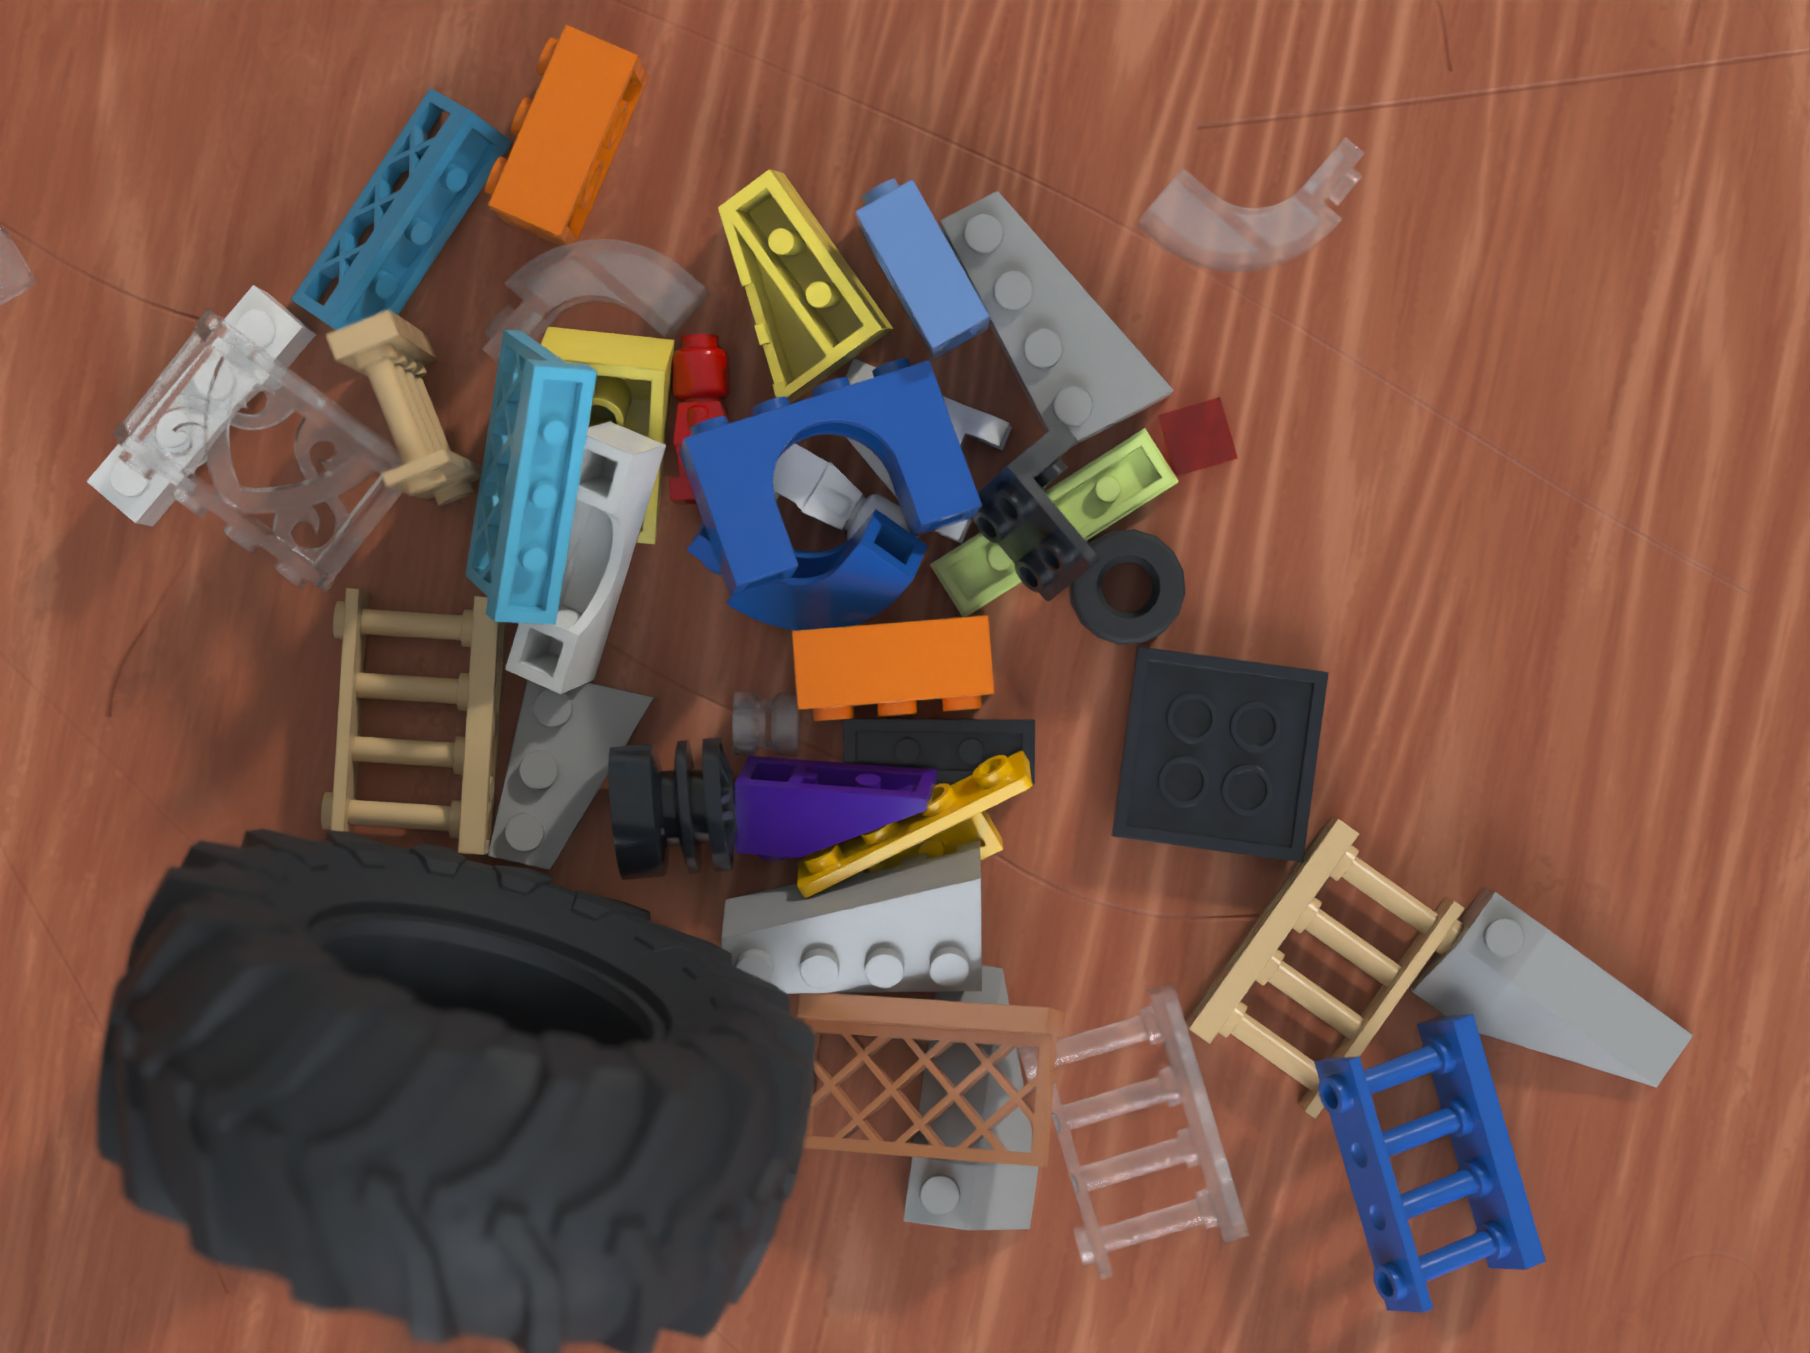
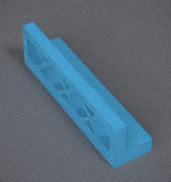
M430 88L291 300L335 330L342 329L386 310H391L399 315L488 180L494 163L498 157H503L512 141L469 109ZM442 111L448 114L449 117L437 135L428 140V133ZM409 170V177L401 190L393 193V186L400 175ZM374 223V231L366 243L358 247L359 237L367 226ZM339 276V284L323 306L317 301L330 281Z

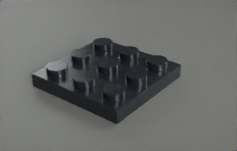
M1137 646L1111 836L1303 862L1329 672Z

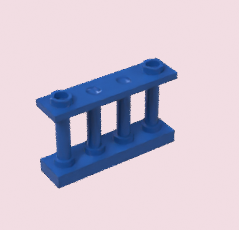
M1473 1014L1438 1016L1418 1023L1417 1026L1423 1043L1422 1048L1363 1070L1360 1056L1324 1058L1314 1062L1320 1081L1318 1085L1319 1096L1332 1121L1374 1264L1373 1278L1375 1287L1379 1295L1384 1299L1388 1311L1424 1313L1433 1309L1426 1282L1483 1258H1486L1488 1268L1527 1270L1546 1262ZM1431 1073L1440 1101V1110L1382 1132L1371 1095ZM1449 1134L1459 1166L1458 1172L1400 1194L1389 1157ZM1467 1196L1477 1227L1476 1233L1418 1257L1408 1220Z

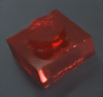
M1220 397L1158 415L1157 418L1173 473L1176 477L1238 459Z

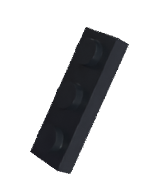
M843 719V763L937 770V783L954 784L973 775L974 770L989 758L998 755L1009 757L1019 751H1023L1030 762L1032 784H1035V719Z

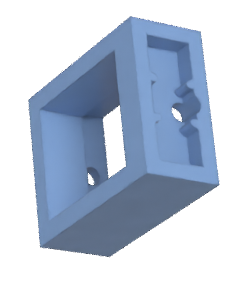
M895 178L890 179L865 193L861 197L864 202L863 207L855 211L858 228L932 360L988 330L990 316L913 179L901 186L898 185Z

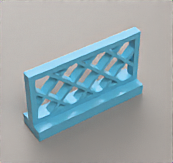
M503 329L465 576L488 596L486 614L494 622L556 625L597 370L588 364L566 363L524 332Z

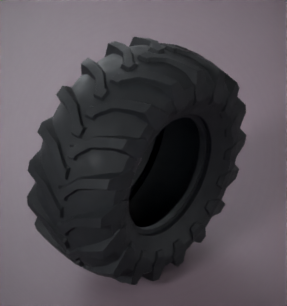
M267 829L245 831L241 847L202 840L190 846L180 867L169 866L143 913L130 944L124 977H119L113 991L102 1043L96 1105V1147L102 1159L121 1168L122 1196L140 1211L187 1226L190 1251L218 1265L274 1275L289 1283L290 1298L293 1302L322 1312L368 1311L390 1319L403 1321L406 1323L410 1339L445 1345L463 1335L504 1340L521 1353H561L563 1343H594L617 1353H654L661 1329L705 1339L715 1330L729 1304L738 1303L756 1274L776 1233L785 1200H789L797 1178L808 1130L814 1082L816 1036L811 1026L790 1015V996L776 985L732 966V954L709 941L651 922L650 912L637 906L582 891L576 892L553 884V875L523 867L494 865L493 867L465 860L464 856L451 848L422 843L411 849L388 846L349 831L326 830L325 841L307 840Z

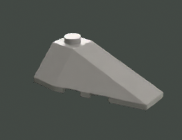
M1484 887L1460 919L1464 926L1453 945L1443 955L1436 953L1410 990L1445 1016L1473 1014L1480 1034L1654 1087L1659 1085L1693 1037L1691 1033L1495 891Z
M982 965V991L935 992L934 1000L1009 1005L1003 968ZM928 1041L927 1052L939 1041ZM955 1042L935 1060L955 1086L960 1084L982 1064L966 1043ZM980 1044L989 1056L1001 1047L999 1045ZM1016 1047L997 1066L1015 1088L1020 1091L1024 1087ZM928 1068L923 1073L918 1109L922 1117L948 1094ZM990 1072L963 1095L984 1121L1011 1099ZM956 1102L929 1125L946 1146L957 1147L977 1129ZM1017 1107L992 1131L1008 1151L1031 1153V1122L1020 1108ZM922 1132L914 1139V1144L931 1145ZM984 1137L972 1147L994 1150ZM912 1157L903 1221L962 1230L1030 1229L1039 1167Z

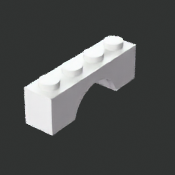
M253 285L87 482L133 522L154 526L194 479L199 461L225 425L256 394L275 383L315 337L316 333L269 293Z
M613 422L588 427L556 625L519 623L505 670L559 694L595 679L665 451V444Z

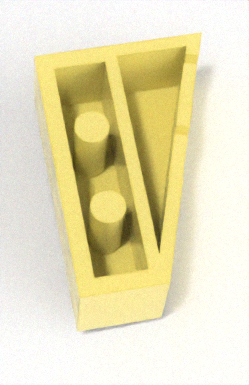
M771 169L767 170L718 207L740 282L745 287L756 325L754 327L759 344L763 346L774 381L772 386L776 398L787 397L789 403L794 402L893 330L889 321L784 173Z

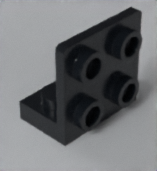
M1062 421L1008 464L978 493L982 506L973 516L975 525L981 534L989 541L998 543L1014 562L1015 571L1022 583L1030 590L1040 593L1046 601L1052 600L1099 561L1098 555L1043 491L1049 483L1068 468L1061 457L1078 442Z

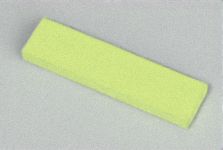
M1144 428L1046 490L1045 493L1084 540L1087 541L1179 481ZM981 532L930 564L962 617L969 616L1022 582L1015 571L1014 562L998 543L989 541Z

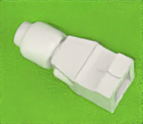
M797 444L787 449L777 460L773 475L775 500L777 501L779 495H782L796 503L805 515L842 531H848L847 540L857 532L875 509L909 532L900 506L879 494H872L865 498L863 493L831 462L828 463Z

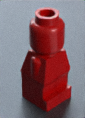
M688 334L681 336V349L676 350L672 358L673 395L676 399L683 401V403H678L673 440V446H675L678 454L679 477H669L670 500L677 505H697L679 455L684 438L691 436L689 429L702 421L719 416H726L730 424L726 407L721 403V400L725 399L730 391L729 356L724 349L719 348V335Z

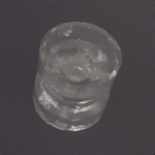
M734 692L732 720L733 754L754 755L759 749H772L780 756H798L800 716L797 693H778L773 699H760L754 692ZM768 712H772L771 736H767Z

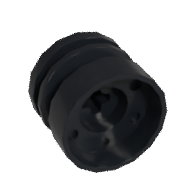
M721 737L703 739V767L699 768L694 766L689 740L677 741L674 770L667 771L662 770L654 743L610 747L608 757L609 802L615 854L622 880L665 876L668 869L669 848L673 846H681L683 858L690 874L701 872L702 844L710 843L715 871L733 869L734 847L737 835L739 834L735 808V776L725 756Z

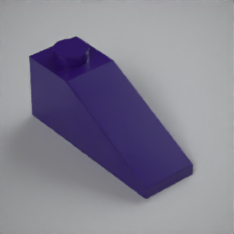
M748 756L734 784L739 833L736 839V853L756 854L759 858L768 861H780L789 857L800 858L926 811L937 783V770Z

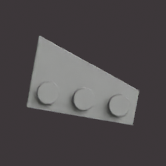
M527 680L488 856L548 870L553 869L608 776L610 747L627 745L656 697L590 682L559 694Z

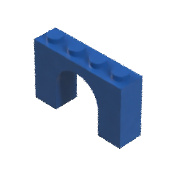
M908 358L893 360L875 368L872 371L874 378L850 385L848 377L837 378L813 388V397L793 404L789 403L787 397L774 398L751 409L752 417L729 424L726 416H719L702 421L689 429L691 436L684 438L679 455L730 598L789 579L799 566L775 500L773 475L776 462L780 456L794 444L809 437L838 435L855 440L870 449L886 468L909 532L915 537L971 519L982 504L930 360L912 366Z

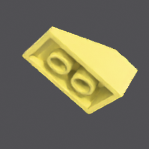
M547 327L541 342L542 346L566 363L588 364L597 370L588 427L613 422L666 445L671 403L674 340ZM665 451L636 543L655 545Z

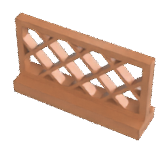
M799 993L797 1017L804 1018V1023L811 1026L816 1036L814 1082L804 1148L1048 1167L1057 1037L1063 1038V1011L1049 1007L834 993ZM821 1033L842 1035L858 1054L834 1077L829 1074L819 1061ZM857 1036L877 1038L865 1047ZM893 1038L904 1039L919 1057V1060L895 1082H893L873 1057ZM918 1040L939 1042L927 1052ZM954 1042L966 1043L982 1062L980 1066L957 1086L952 1083L935 1062ZM980 1044L999 1045L1001 1047L989 1056ZM1016 1047L1039 1048L1037 1075L1018 1091L997 1064ZM866 1064L886 1090L860 1112L840 1086L860 1067ZM928 1068L948 1094L922 1117L901 1090L923 1070ZM990 1072L1011 1099L984 1121L963 1095ZM817 1077H819L825 1085L816 1092ZM1035 1092V1105L1033 1109L1026 1099ZM833 1094L852 1120L834 1137L813 1136L815 1108L829 1095ZM894 1098L913 1121L914 1125L895 1142H887L880 1137L868 1120ZM956 1102L977 1129L957 1147L946 1146L929 1125ZM1017 1107L1033 1124L1031 1153L1008 1151L992 1131ZM860 1128L869 1140L848 1138ZM922 1132L931 1145L912 1144L910 1142ZM984 1137L994 1150L972 1147Z

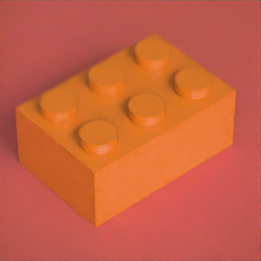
M565 25L560 39L550 37L541 53L536 70L538 74L543 76L534 99L524 97L521 101L511 126V133L517 135V139L508 159L500 156L494 163L486 183L485 192L492 195L488 206L505 223L574 252L649 77L638 55L569 25Z
M988 616L792 631L798 710L813 709V721L854 718L853 705L876 703L878 706V716L913 714L918 712L917 700L942 698L943 711L982 708L981 695L994 694Z

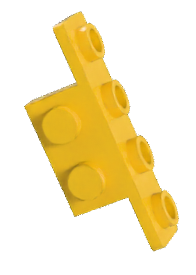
M1019 751L1009 757L998 755L989 758L974 770L973 775L952 785L947 783L936 785L926 811L803 856V859L798 862L797 887L804 898H808L867 868L870 872L899 866L901 865L902 858L927 853L928 859L957 852L958 845L980 841V861L1003 850L1002 837L986 809L1032 786L1029 760L1023 751Z

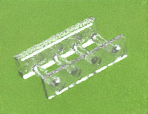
M1171 983L1147 990L1151 1005L1140 1008L1141 1015L1059 1039L1056 1044L1055 1067L1149 1040L1151 1045L1162 1042L1169 1063V1067L1158 1070L1160 1075L1158 1077L1065 1105L1061 1103L1054 1080L1051 1115L1084 1221V1226L1074 1228L1073 1232L1083 1265L1096 1263L1101 1280L1113 1276L1107 1252L1203 1223L1206 1229L1218 1226L1224 1243L1249 1236L1178 996ZM1018 1047L1028 1082H1030L1037 1075L1039 1048ZM1165 1101L1168 1102L1169 1107L1181 1104L1188 1128L1178 1130L1177 1138L1080 1166L1070 1133L1071 1129ZM1186 1162L1188 1168L1200 1166L1206 1189L1195 1192L1197 1199L1103 1227L1098 1226L1088 1191Z

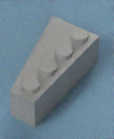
M998 191L940 220V229L990 316L989 326L1045 434L1062 421L1078 440L1075 444L1077 445L1168 398L1174 390Z
M980 841L958 845L957 852L928 859L927 853L902 858L901 865L869 873H865L863 870L808 898L802 896L797 883L726 899L721 937L722 948L732 954V966L776 985L786 994L982 991Z

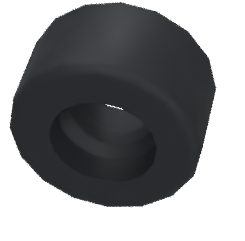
M1136 529L1111 531L1092 541L1089 546L1098 555L1099 561L1069 585L1070 604L1080 623L1097 638L1119 645L1144 643L1165 632L1179 615L1186 594L1184 570L1174 551L1157 536ZM1131 562L1139 565L1147 572L1151 580L1152 591L1149 600L1142 608L1134 612L1124 613L1113 609L1107 604L1102 594V582L1104 575L1112 566L1118 563Z

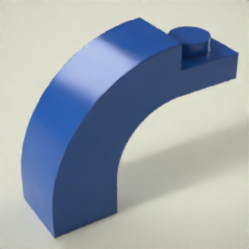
M875 509L849 540L837 547L824 551L793 549L799 566L791 578L731 598L729 596L726 604L755 620L789 630L801 631L851 627L878 615L902 594L913 581L928 545ZM702 520L687 551L701 560L710 571L722 575Z

